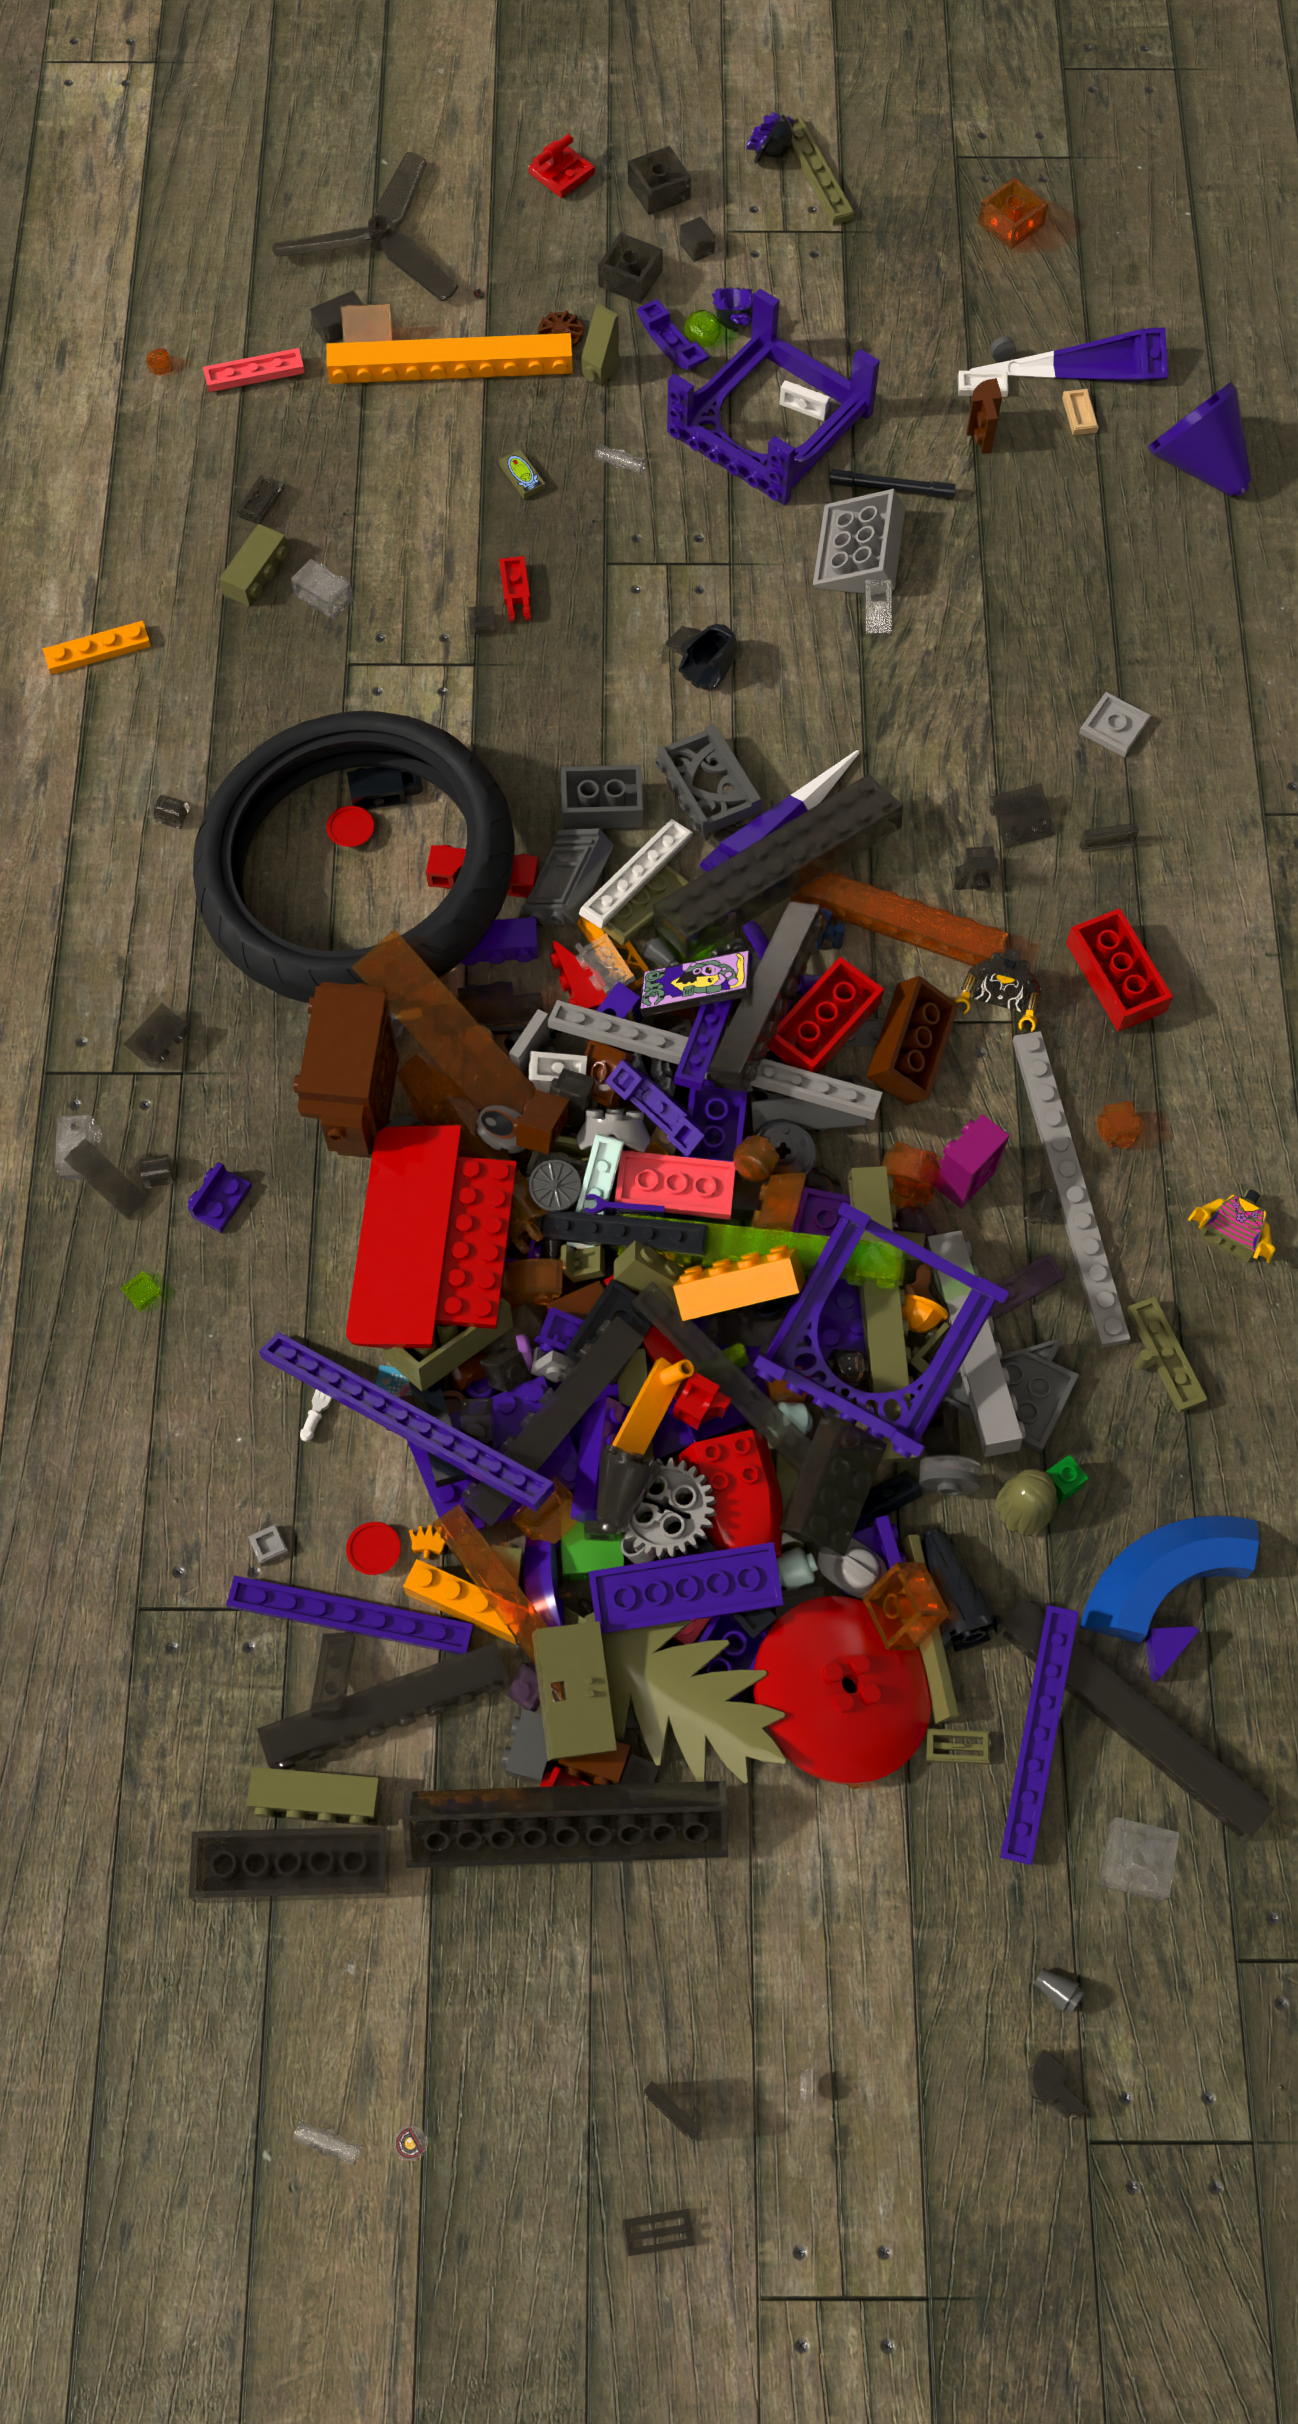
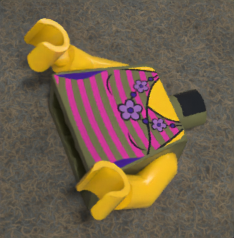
M1247 1189L1242 1198L1235 1194H1230L1226 1200L1218 1198L1202 1207H1196L1188 1218V1221L1195 1220L1200 1224L1198 1228L1202 1231L1198 1237L1247 1263L1252 1255L1255 1259L1258 1256H1262L1267 1260L1266 1263H1270L1275 1252V1247L1272 1245L1270 1225L1265 1221L1267 1212L1257 1207L1262 1197L1254 1190Z

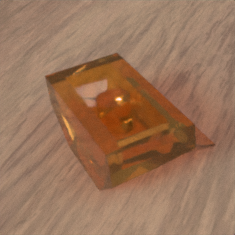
M554 1475L550 1481L554 1482L555 1491L537 1511L523 1505L510 1517L531 1541L543 1540L555 1544L578 1522L570 1518L573 1494Z

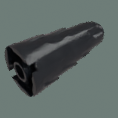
M939 1528L927 1531L923 1535L924 1539L921 1541L936 1606V1614L942 1635L941 1639L945 1649L950 1651V1644H952L955 1651H962L991 1640L988 1634L989 1631L994 1629L997 1636L1003 1629L999 1615H996L982 1587H979L968 1564H965L953 1538L950 1539L947 1532L941 1531Z

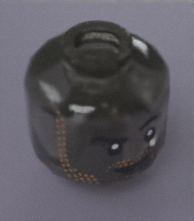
M833 1349L829 1357L824 1359L830 1370L851 1387L860 1386L863 1380L868 1378L869 1361L859 1349Z

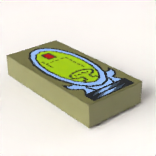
M521 449L499 459V466L523 499L545 490L544 481Z

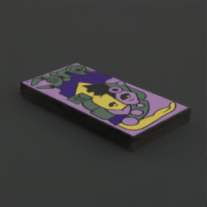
M745 950L644 971L639 1009L642 1017L749 996L753 959L751 951Z

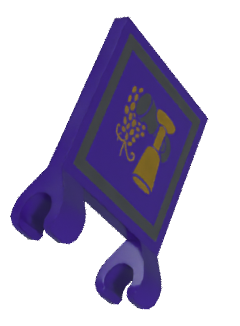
M588 1194L586 1196V1200H594L597 1203L593 1209L585 1208V1212L589 1215H595L606 1210L605 1215L665 1220V1206L607 1202L595 1194Z

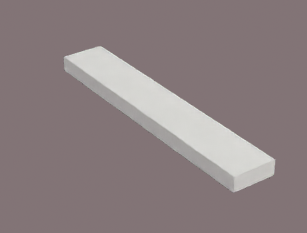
M671 819L580 908L579 915L602 929L692 839L693 832Z

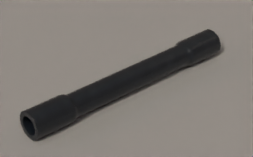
M831 469L830 485L857 486L882 490L894 489L899 492L924 494L946 499H954L956 485L945 482H925L858 474L853 471Z

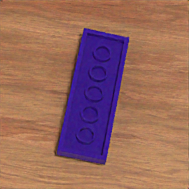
M774 1542L588 1571L595 1622L600 1621L601 1635L784 1606Z

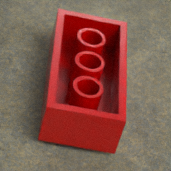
M1120 908L1071 927L1066 945L1117 1032L1167 1012L1173 996Z
M840 956L770 1032L767 1049L792 1067L819 1074L881 1005L884 988Z

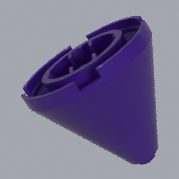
M1232 381L1147 446L1153 456L1228 496L1235 494L1239 497L1250 488L1248 483L1251 481L1238 391Z

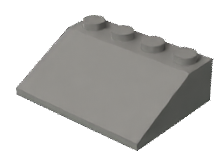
M894 489L825 504L813 579L814 588L865 594L895 589L905 507Z

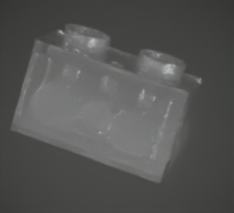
M606 933L585 947H582L580 942L575 945L580 953L575 957L583 970L589 968L593 975L589 979L597 992L603 989L606 996H608L618 981L627 986L636 980Z

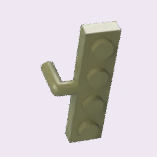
M1154 1296L1128 1306L1127 1312L1146 1348L1140 1352L1135 1360V1368L1137 1370H1144L1155 1366L1178 1413L1204 1404L1208 1399L1156 1297Z

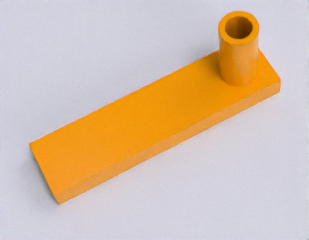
M661 1357L654 1363L607 1453L608 1457L628 1472H633L637 1469L682 1380L693 1375L694 1366L691 1361L683 1359L672 1365Z

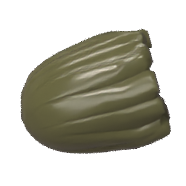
M1037 1469L1023 1470L1007 1480L1001 1487L995 1501V1509L1000 1512L999 1519L1006 1523V1529L1012 1532L1018 1530L1019 1534L1026 1536L1038 1535L1048 1525L1058 1505L1053 1480L1047 1472Z

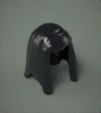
M713 624L692 636L680 647L684 654L678 671L682 673L685 680H691L693 686L696 688L701 686V689L704 690L708 687L713 690L721 683L737 653V640L733 631L726 625Z

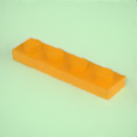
M142 620L43 648L50 674L53 675L149 648L151 644Z

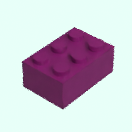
M983 1114L976 1121L971 1119L961 1131L963 1135L957 1141L952 1139L943 1150L945 1156L939 1163L941 1168L936 1174L938 1180L935 1188L961 1209L997 1172L1010 1136Z

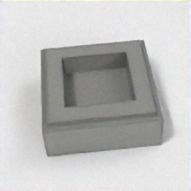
M276 1524L248 1536L261 1566L289 1553Z

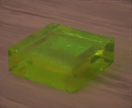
M144 1271L120 1288L122 1293L139 1312L162 1295L161 1290Z

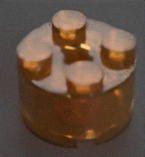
M903 1142L895 1143L894 1147L885 1153L881 1165L886 1166L887 1175H892L893 1191L889 1192L890 1202L903 1207H916V1203L924 1202L923 1206L929 1204L932 1200L940 1172L938 1155L932 1151H923L910 1147Z

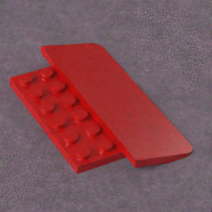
M461 1125L386 1127L377 1133L374 1140L346 1327V1336L352 1344L376 1348H433L436 1324L497 1329L517 1170L516 1161L458 1157L462 1133Z

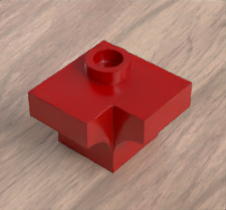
M694 1371L674 1405L672 1416L698 1430L701 1424L709 1417H720L723 1419L732 1399L719 1392L720 1386Z

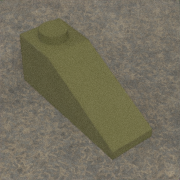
M598 303L594 310L581 359L582 376L602 387L619 369L618 314Z

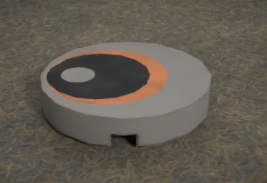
M500 1105L485 1107L480 1112L476 1121L478 1125L476 1129L478 1135L486 1144L499 1151L502 1148L508 1150L507 1153H517L525 1149L516 1146L517 1133L513 1132L516 1118L518 1116L522 1117L521 1114L511 1108Z

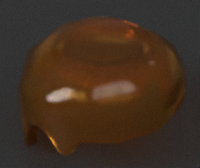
M759 1135L749 1136L736 1147L733 1154L734 1168L744 1179L751 1182L765 1181L773 1173L772 1170L779 1160L774 1146L766 1138Z

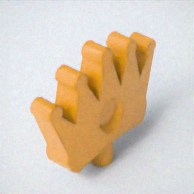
M428 1525L425 1536L422 1526L418 1527L417 1536L414 1535L412 1529L409 1530L412 1541L411 1547L414 1553L424 1552L423 1559L426 1560L430 1558V1553L438 1555L443 1553V1548L448 1539L446 1534L441 1538L442 1530L440 1527L437 1528L434 1536L432 1534V1525Z

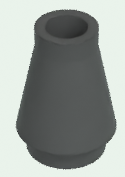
M1045 1968L1042 1969L1034 1983L1062 2012L1066 2010L1071 2014L1074 2013L1086 1992L1079 1987V1983L1052 1973Z

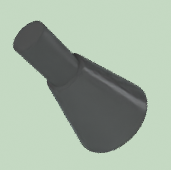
M663 936L652 937L645 944V958L665 968L682 965L677 961L675 954Z

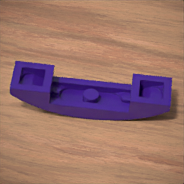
M658 299L637 308V314L645 329L661 351L673 363L689 370L709 360V356L697 342L690 343L670 321V313Z
M621 1060L605 1082L624 1100H630L668 1135L667 1139L686 1157L692 1154L706 1136L698 1123L675 1099L627 1061Z
M558 1517L532 1524L526 1538L524 1584L533 1632L540 1628L565 1625L564 1601L558 1597L556 1548L561 1547V1527Z

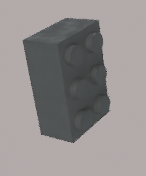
M641 765L561 767L563 830L643 828Z

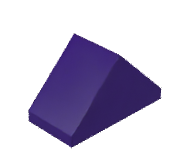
M1196 1627L1153 1628L1148 1631L1145 1642L1151 1680L1156 1683L1198 1633L1199 1630Z

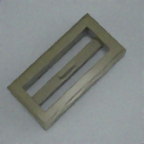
M927 1728L926 1762L989 1765V1731ZM933 1737L983 1739V1744L933 1742ZM933 1750L983 1752V1756L933 1754Z

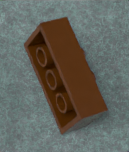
M921 976L897 983L866 1077L905 1105L929 1099L959 1004Z

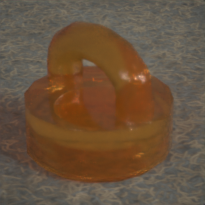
M155 349L146 356L147 368L152 374L161 375L170 370L171 361L166 349Z

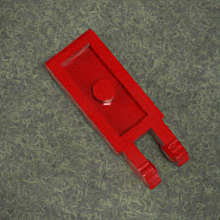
M524 556L499 559L505 606L507 605L509 622L515 621L516 614L513 608L515 604H523V617H525V620H531L529 607L530 593Z

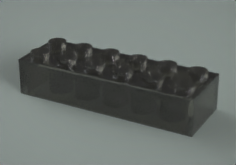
M386 1826L192 1832L189 1899L195 1903L389 1898L390 1832Z

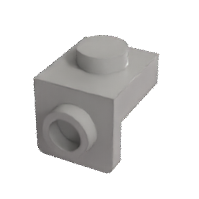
M540 1347L533 1350L531 1374L535 1376H543L545 1380L556 1384L576 1371L577 1363L568 1356L554 1350L547 1354L539 1350Z

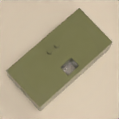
M600 1621L536 1629L532 1633L547 1760L553 1761L616 1751Z

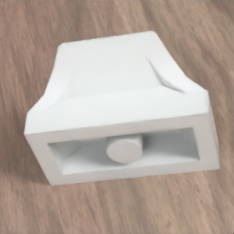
M530 1051L529 1080L533 1083L536 1092L539 1090L566 1097L575 1086L585 1084L587 1056Z

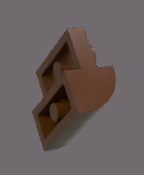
M997 378L988 379L978 384L972 395L966 435H974L975 443L979 444L982 454L992 452L1002 402V394Z

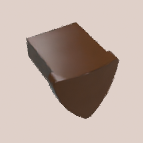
M480 1350L449 1373L453 1390L460 1393L464 1392L470 1387L472 1382L496 1374L497 1364Z

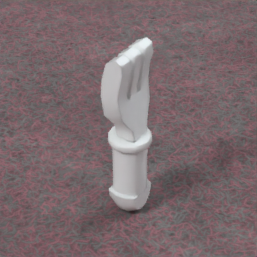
M317 1389L312 1399L313 1408L309 1410L306 1423L300 1431V1437L304 1442H308L314 1437L317 1424L322 1419L321 1413L328 1409L333 1399Z

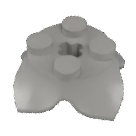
M607 1108V1113L603 1114V1110H586L585 1122L577 1135L578 1146L581 1150L592 1147L595 1135L599 1133L624 1140L625 1146L644 1153L650 1144V1135L643 1121L644 1112L627 1111L624 1114V1109Z

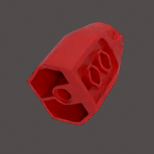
M751 1429L695 1442L678 1455V1463L680 1464L682 1460L685 1461L687 1471L695 1466L698 1470L696 1477L704 1474L707 1479L703 1486L711 1485L713 1492L708 1496L714 1497L716 1504L709 1506V1508L714 1509L717 1515L707 1518L714 1527L704 1528L703 1531L707 1536V1540L717 1551L774 1542L776 1557H781L783 1500L766 1435ZM687 1494L689 1503L693 1500L692 1494Z

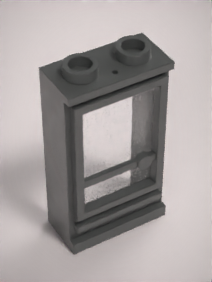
M600 828L558 831V840L555 841V846L552 847L526 900V905L521 907L529 918L536 917V925L577 924L581 916L579 915L580 908L588 901L614 847L613 843Z

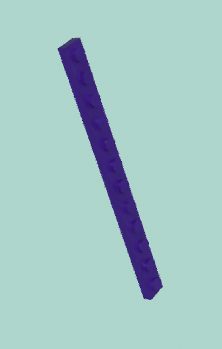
M280 1332L259 1351L261 1359L534 1511H537L555 1491L554 1482Z

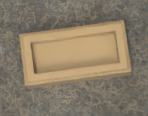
M1088 389L1064 391L1062 399L1073 436L1097 433L1098 424Z

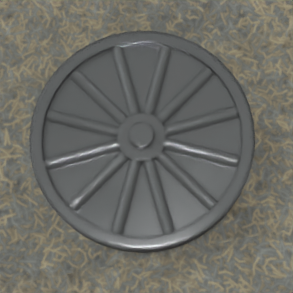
M548 1160L539 1164L533 1170L529 1179V1192L533 1201L540 1208L551 1212H559L570 1208L577 1201L581 1192V1179L577 1170L571 1164L562 1160Z

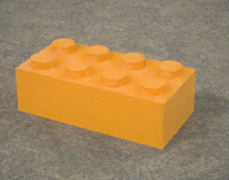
M787 1244L771 1248V1253L759 1256V1252H751L742 1255V1260L731 1263L730 1259H723L714 1262L711 1268L702 1270L701 1266H695L684 1270L685 1274L679 1276L680 1278L673 1286L682 1321L799 1293L805 1283V1277L797 1248L788 1249Z

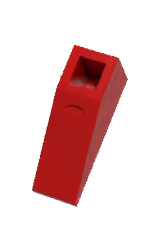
M557 941L552 942L553 953L549 954L554 970L559 969L561 976H559L563 992L568 991L571 999H568V1002L596 1011L609 994L603 977Z

